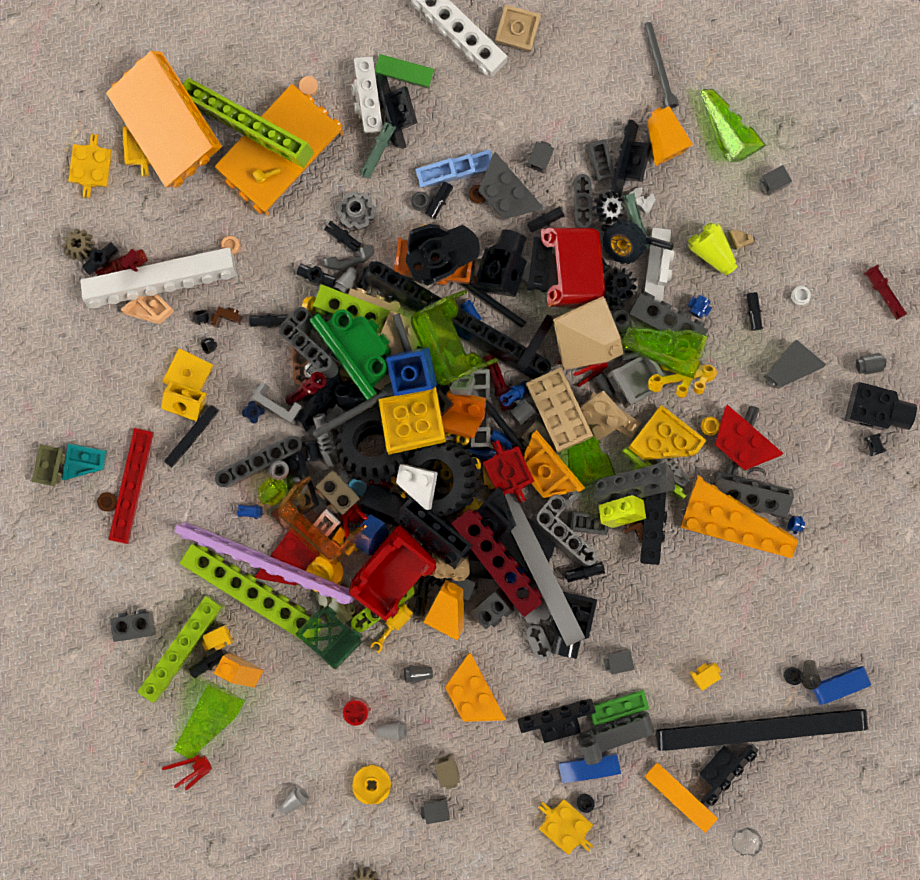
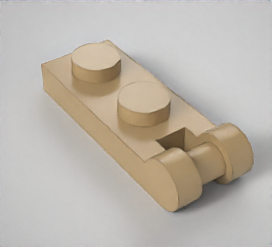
M356 287L354 290L350 288L348 295L396 313L401 312V306L397 301L389 303L384 301L385 298L376 294L370 296L363 289Z

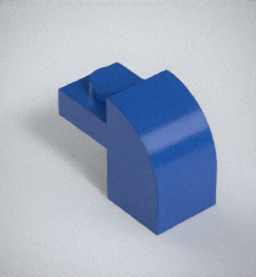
M370 514L367 517L368 519L357 530L354 543L357 548L371 557L380 547V543L389 534V531L384 522Z

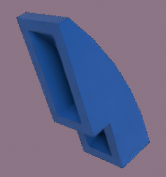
M617 753L602 755V761L593 765L587 764L584 758L558 763L562 783L621 774Z

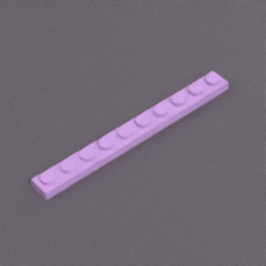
M187 522L176 525L175 533L180 534L183 539H192L197 541L200 546L214 548L217 553L231 555L234 560L248 562L251 567L265 569L267 573L282 576L288 582H297L303 588L314 589L325 597L331 596L339 603L349 604L355 600L349 594L350 589Z

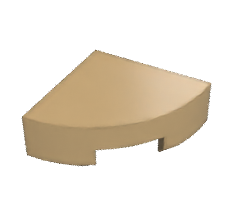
M733 230L728 233L736 250L754 242V239L745 232Z

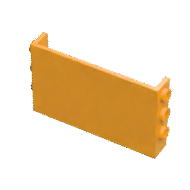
M150 51L145 57L137 60L136 65L132 69L127 70L119 81L114 82L106 94L164 186L178 188L184 183L183 180L197 172L196 169L207 164L210 161L209 158L222 148V145L161 51Z
M293 84L282 93L261 117L309 144L314 154L304 169L244 135L214 166L226 178L224 182L232 189L236 187L240 191L239 196L246 202L250 200L254 204L252 207L260 215L264 213L268 216L270 214L268 209L338 134L340 136L344 134L342 130L343 125L336 118L332 120L324 107L315 105V100L308 93L304 95ZM278 168L281 170V173L269 176L263 183H258L253 177V173L258 169H261L263 173Z

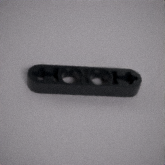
M549 314L546 315L516 365L523 372L554 323L553 319L555 318Z
M211 405L165 459L164 462L172 468L215 418L219 412L215 406Z

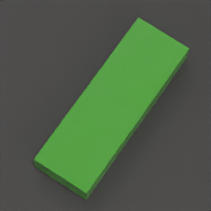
M382 54L379 55L375 68V74L428 89L434 73L432 68Z
M640 690L595 704L596 713L590 715L593 725L596 726L648 710L649 706L644 690Z

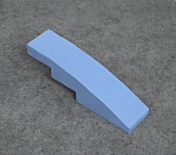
M486 150L474 155L468 154L455 159L449 158L417 168L415 170L420 187L438 185L443 182L455 181L484 173L490 163L492 152L491 150Z

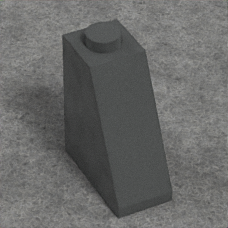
M795 340L763 377L767 379L766 383L769 386L779 389L824 368L826 364L798 340Z

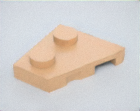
M158 294L154 296H139L138 299L131 300L121 309L125 315L161 324L174 312Z

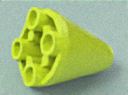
M709 222L703 227V232L699 235L695 234L688 239V248L720 273L728 275L737 268L736 259L721 225Z

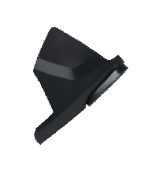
M424 225L412 229L409 233L406 263L414 280L429 286L444 280L454 274L457 269L478 258L480 251L479 239L464 225L450 230L439 225ZM434 256L439 258L437 261L432 260ZM416 265H422V269L419 271L414 268Z

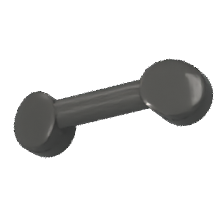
M369 245L359 249L360 256L338 262L337 257H330L322 262L327 269L341 270L366 262L374 254L375 250L373 245Z

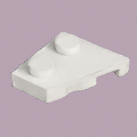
M400 464L396 483L424 509L430 510L432 508L438 472L408 464Z

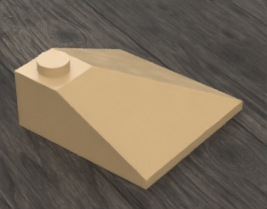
M603 296L553 319L563 369L608 362L623 354L620 335Z

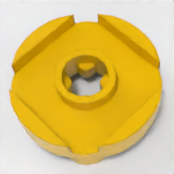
M370 764L362 767L355 774L352 784L353 793L364 804H379L388 797L392 783L388 772L384 768ZM375 780L377 788L368 789L367 781Z

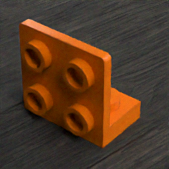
M449 390L447 396L454 405L442 416L444 432L466 438H474L485 417L486 398L471 394L470 396L451 394Z

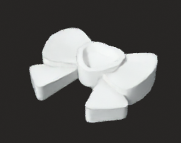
M635 188L629 194L635 193L638 208L644 214H647L651 211L653 203L656 201L655 196L652 193L645 199L641 196L643 188Z

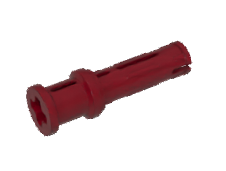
M877 264L863 274L869 278L873 284L872 288L875 291L878 290L895 316V319L898 320L905 316L907 312L887 284L888 278H884L879 270L880 266Z
M492 354L486 355L483 358L496 389L494 394L499 399L501 412L516 407L517 404L515 402H512L509 406H504L502 403L506 399L502 402L500 401L501 395L508 392L510 388L506 386L496 357Z
M318 371L312 373L309 378L303 380L299 388L286 396V403L293 406L295 402H299L308 394H315L318 389L326 385L325 376Z

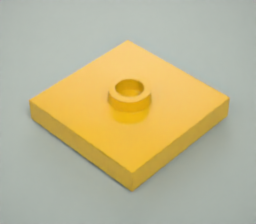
M179 348L162 382L168 385L170 381H174L201 391L214 365Z

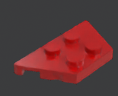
M728 404L724 407L715 446L743 471L784 454Z
M298 518L270 557L306 571L308 566L320 554L303 520ZM262 568L255 575L257 579L295 586L298 584L297 582H288L282 576L271 575Z

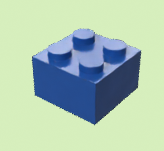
M429 347L394 353L386 358L394 396L431 390L437 385Z

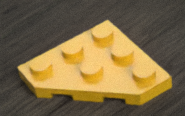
M660 405L628 449L642 460L692 457L698 453L706 439L664 406Z

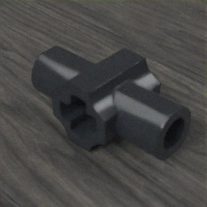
M112 242L101 250L94 249L91 252V259L82 267L91 276L99 268H107L110 265V259L119 250ZM99 256H102L103 260L101 262L99 261Z
M300 264L296 274L308 279L314 286L318 287L322 284L333 288L335 285L336 277L324 273L318 266L311 268ZM319 273L320 278L316 277V279H314L313 274L317 275Z

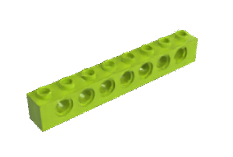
M189 77L183 83L199 111L303 169L313 156V150L304 140Z
M199 544L190 545L179 564L310 646L314 643L325 625L321 623L322 619L315 614L310 616L305 613L306 609L297 603L295 606L289 603L290 599L281 593L279 596L273 593L272 587L265 583L263 585L257 583V578L249 573L245 575L240 572L241 568L237 565L225 563V558L221 555L209 553L207 551L208 547L200 546ZM202 557L208 558L209 564L207 567L201 566L200 560ZM218 567H223L225 570V575L222 578L216 574ZM235 577L241 579L242 583L239 588L234 587L232 583ZM251 587H255L258 591L256 598H252L249 595ZM268 597L274 600L272 608H268L265 605V600ZM283 608L290 610L291 615L289 618H284L281 615ZM299 618L306 619V628L298 626L297 621Z

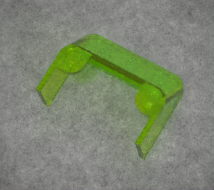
M466 289L446 296L411 316V325L421 348L429 347L436 381L443 386L498 362L497 358L483 363L477 353L466 354L451 321L458 314L455 299L467 293Z

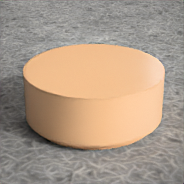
M306 76L300 80L299 89L304 95L308 93L310 96H313L318 91V83L315 78Z
M226 236L221 241V249L230 247L233 255L239 252L241 245L236 237Z

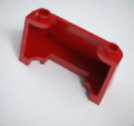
M594 228L542 229L541 239L544 246L555 247L559 283L550 287L547 292L548 306L576 309L602 296L605 298L599 232Z
M397 526L355 574L351 581L349 594L384 621H387L398 613L399 601L421 576H431L437 568L436 560L404 528Z

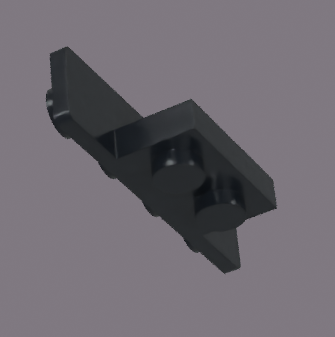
M377 74L375 75L377 90L380 93L381 106L385 111V121L396 127L390 138L391 142L395 147L404 149L406 148V143L402 130L418 123L408 87L403 86L391 92L387 77Z
M629 119L628 125L624 129L625 136L623 143L620 145L619 160L615 164V176L610 184L611 192L619 194L618 197H621L625 180L643 182L651 150L649 143L635 142L639 126L631 119Z
M666 492L646 497V519H644L640 555V563L660 564L661 545L665 541L663 523H666L667 512L665 511Z
M587 699L533 715H527L517 720L521 733L540 729L543 742L547 743L581 733L578 718L594 714L596 710L592 699Z
M751 744L738 758L724 745L699 773L713 787L700 802L707 808L713 806L718 801V796L730 788L731 781L743 773L746 764L752 762L757 757L758 749Z

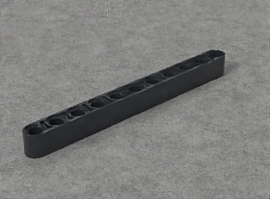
M378 261L369 263L364 275V279L368 284L485 352L492 354L497 359L533 380L550 372V361L535 353L523 372L516 365L527 347Z
M852 709L664 728L656 730L658 750L668 751L865 731L869 728L866 709Z

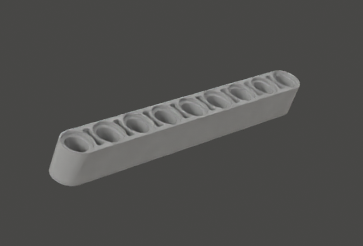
M515 493L506 494V500L516 522V526L511 532L568 647L584 639L585 636L520 503H518Z

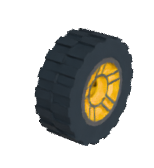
M630 220L616 221L607 229L602 239L606 253L614 261L620 262V264L635 262L647 248L646 235L643 233V230L639 225L634 224Z

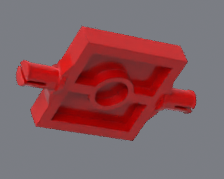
M499 440L491 443L496 454L492 458L483 461V464L494 488L496 489L498 486H501L504 495L515 493L518 503L526 501L522 489L526 485L535 482L519 446L510 450H503Z

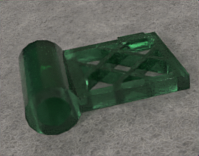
M322 605L295 634L332 668L337 670L363 642L361 639L363 635L355 628L351 630L335 617L337 613L329 605L326 608ZM325 613L328 616V623L318 624V618ZM340 626L343 629L338 635H331V627ZM328 627V636L318 637V628ZM308 629H315L314 637L306 638L303 634ZM328 640V646L321 651L318 648V641Z

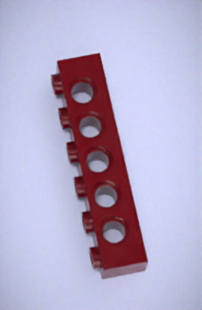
M469 509L451 524L464 539L473 545L471 550L523 617L527 616L542 604L540 599L543 596L536 588L531 589L528 585L530 579L524 572L521 574L518 572L516 567L519 565L512 556L508 559L504 553L506 548L500 541L497 543L492 538L494 535L493 531L488 525L484 527L481 524L480 520L483 518L476 509L473 512ZM471 525L479 526L480 533L478 535L472 536L469 534L468 529ZM484 540L490 541L492 543L491 550L483 551L480 547L481 543ZM501 556L504 559L501 567L493 565L494 557ZM507 572H514L516 575L515 581L507 582L505 574ZM521 587L528 590L525 598L517 596V590Z

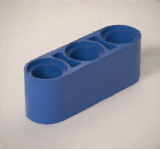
M860 666L812 685L819 705L865 689L871 686V682L865 667Z

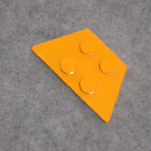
M536 430L532 434L531 441L524 453V459L535 482L531 483L543 498L556 494L563 495L572 491H582L585 488Z
M471 652L468 653L445 686L463 722L505 720L506 718Z

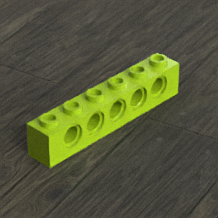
M322 284L313 304V308L316 309L315 312L326 316V314L333 315L336 311L340 309L347 310L349 307L357 309L358 314L355 317H365L367 314H373L379 325L377 329L380 333L383 328V322L386 321L390 312L388 309ZM336 300L339 302L340 307L333 310L329 307V302ZM422 322L419 323L426 325L417 348L422 347L429 325Z
M210 595L204 597L138 690L140 695L152 703L159 700L201 641L202 636L206 634L225 607L222 603Z

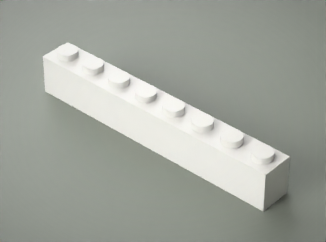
M230 247L137 267V272L128 269L82 279L80 282L82 299L89 309L99 308L107 304H117L125 300H136L139 296H154L158 293L173 292L176 289L191 288L194 285L203 283L209 284L217 280H228L231 277L237 276L233 253Z

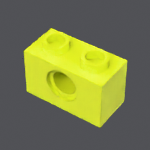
M634 495L599 505L601 524L611 528L646 519L644 500Z

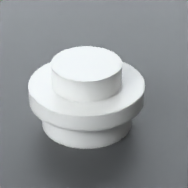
M798 286L792 291L791 298L795 304L805 305L809 302L811 293L808 288Z

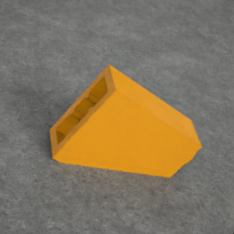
M670 106L664 109L661 107L655 109L651 113L652 116L647 120L656 166L683 154L693 145Z
M445 580L423 623L457 641L464 629L463 588Z
M230 652L222 656L213 674L230 683L255 688L264 670Z

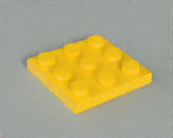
M436 387L431 390L378 399L388 455L446 442Z

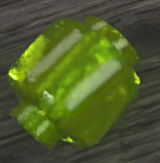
M270 477L258 487V499L264 505L274 506L285 497L286 485L282 480Z

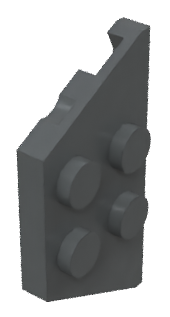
M495 152L491 157L478 192L502 220L539 211L544 208Z

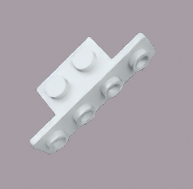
M355 58L356 79L354 84L351 85L352 96L356 98V103H354L355 115L358 114V119L362 120L364 133L381 132L383 126L373 58Z
M653 228L651 237L670 242L671 230ZM650 245L644 293L646 291L655 296L654 301L661 303L663 301L664 286L667 281L671 280L672 270L669 269V263L673 262L674 251Z

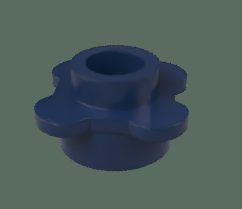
M250 401L248 406L242 410V416L249 418L253 424L257 423L258 418L265 413L264 408L257 406L255 401Z

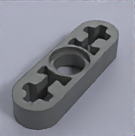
M586 174L578 175L574 181V220L577 228H589L592 224L591 179ZM581 179L588 183L584 187V193H581V185L577 184ZM579 198H586L588 205L580 207L577 202ZM589 210V213L585 212V220L589 222L582 225V222H578V220H581L582 212Z

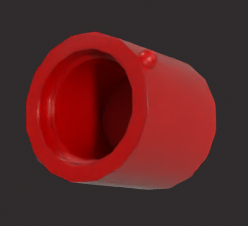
M361 698L351 699L343 709L344 720L353 726L361 725L366 721L371 708Z

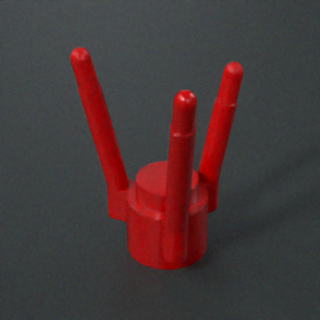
M607 362L592 364L575 372L574 376L589 370L593 372L579 382L577 387L582 386L596 375L603 373V369L608 367Z
M356 503L340 516L343 521L347 542H350L347 521L351 523L359 521L362 524L364 522L363 519H368L357 507Z
M197 755L194 758L164 766L162 770L195 762L192 765L194 772L174 785V788H178L198 775L185 787V790H188L212 770L207 757Z

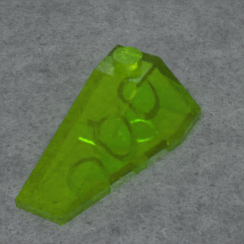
M702 89L700 91L719 148L724 153L723 155L729 162L742 161L766 146L752 127L747 128L741 122L743 118L739 114L736 115L729 110L730 105L714 89Z
M628 327L621 343L622 346L675 373L694 379L702 360L708 336L692 330L671 331V329H665V331L653 330L652 328Z
M594 436L567 449L569 469L583 486L593 484V480L615 475L608 454L602 452L599 446L601 442L595 439Z
M214 682L209 683L186 724L174 751L188 759L194 757L237 717L245 700Z

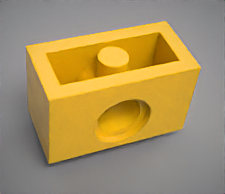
M170 381L163 393L161 409L198 421L205 408L207 393Z

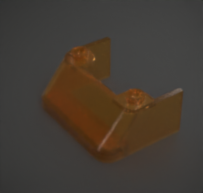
M307 476L293 485L279 505V521L318 557L324 558L334 566L343 559L367 526L363 524L353 531L342 546L337 541L330 540L301 515L293 504L310 481L311 477Z

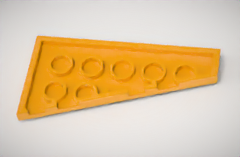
M697 475L680 528L792 559L798 544L796 537L782 528L774 526L768 522V519L763 516L760 517L752 509L732 496L718 490V487L713 484L710 485Z

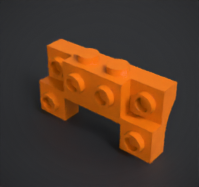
M398 237L394 270L405 277L413 278L406 263L408 240H402V238ZM434 256L432 258L433 261H437L439 259L437 256ZM472 261L457 269L454 274L435 284L446 286L447 283L451 282L470 284ZM416 265L414 269L419 271L422 269V265Z

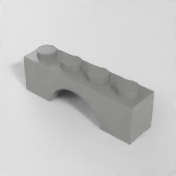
M489 369L470 370V376L475 378L471 395L486 398L490 402ZM486 410L485 417L475 437L471 438V448H490V415Z

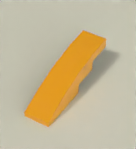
M658 762L644 776L704 833L718 820L707 807Z

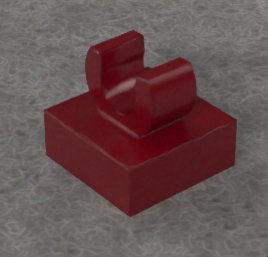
M131 249L120 264L126 269L130 266L133 271L137 272L138 269L134 267V262L140 261L143 264L144 260L137 257L139 253L136 250Z

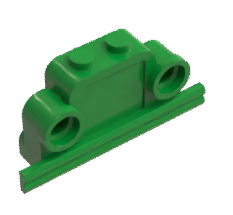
M340 309L333 314L329 321L325 322L319 313L316 314L309 321L367 400L371 399L377 394L374 390L375 385L389 374L386 358L391 354L390 340L384 333L381 334L377 329L379 325L373 318L355 317L349 311Z

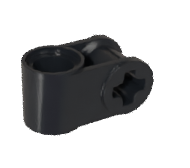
M340 383L334 389L337 405L341 408H354L367 400L356 384Z

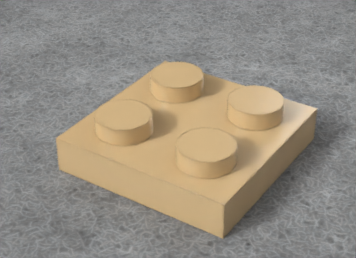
M505 5L495 43L531 52L541 14Z
M604 390L579 406L593 436L597 440L616 430L628 420Z

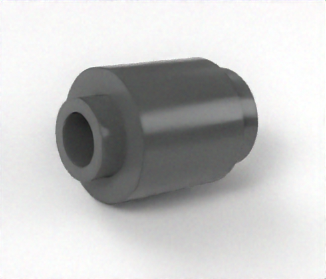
M880 353L865 355L856 359V368L859 374L867 375L883 372L884 367H886V359Z

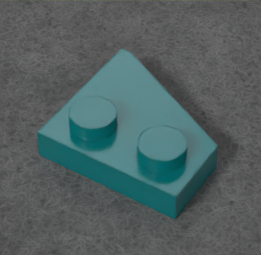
M69 443L67 445L62 480L103 470L107 450Z

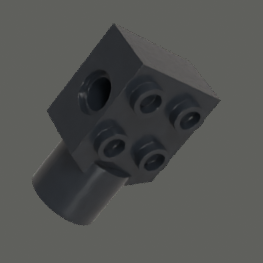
M508 229L501 230L497 244L484 250L473 285L485 293L516 297L527 263L521 256L527 240L526 236Z
M858 382L853 384L844 421L881 431L888 429L890 426L910 430L916 418L917 405L899 400L896 391Z
M563 591L585 636L584 639L589 638L597 599ZM552 617L550 629L555 632L551 653L577 659L581 640L567 647Z

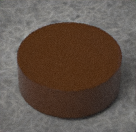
M479 184L471 187L469 191L470 201L477 205L483 204L486 201L478 192Z
M105 492L98 497L97 505L102 511L109 512L116 508L117 497L113 493Z

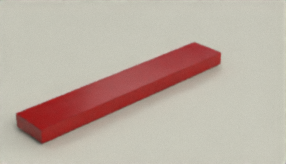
M134 428L108 538L110 541L124 544L129 543L154 432Z

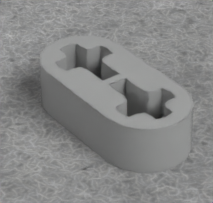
M537 624L530 625L527 628L526 635L533 652L538 659L546 660L551 655V647L541 626ZM532 628L540 630L538 634L539 641H536L534 636L530 637ZM539 643L544 648H548L545 656L537 653L540 650Z

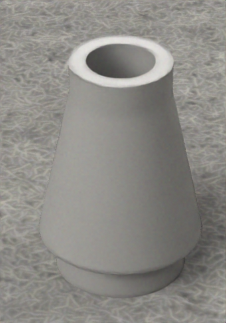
M349 267L334 282L335 286L333 289L349 294L350 288L352 289L359 274L358 271Z
M275 461L271 464L269 472L274 479L282 480L288 475L289 468L285 462ZM276 467L282 468L281 474L275 472Z
M398 721L386 725H378V737L399 741L406 739V723Z
M294 788L280 805V809L287 815L307 804L309 796L303 788Z

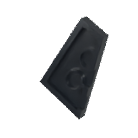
M338 374L335 377L326 378V385L318 389L296 418L304 431L307 432L315 424L313 420L314 415L325 414L331 406L337 403L334 389L338 384L342 383Z
M296 452L285 460L289 468L286 479L291 520H297L320 505L302 452Z

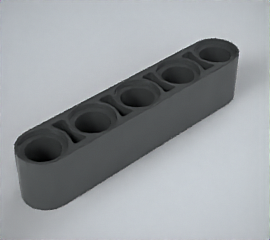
M289 436L218 471L215 475V482L220 487H231L269 468L273 462L284 461L294 453L301 452L303 442L296 436ZM292 440H297L299 444L295 450L289 448V443ZM279 448L281 456L275 459L272 456V451ZM257 457L264 459V464L261 467L255 465ZM244 465L247 471L244 475L240 476L238 468ZM223 474H228L229 481L226 484H222L220 480Z

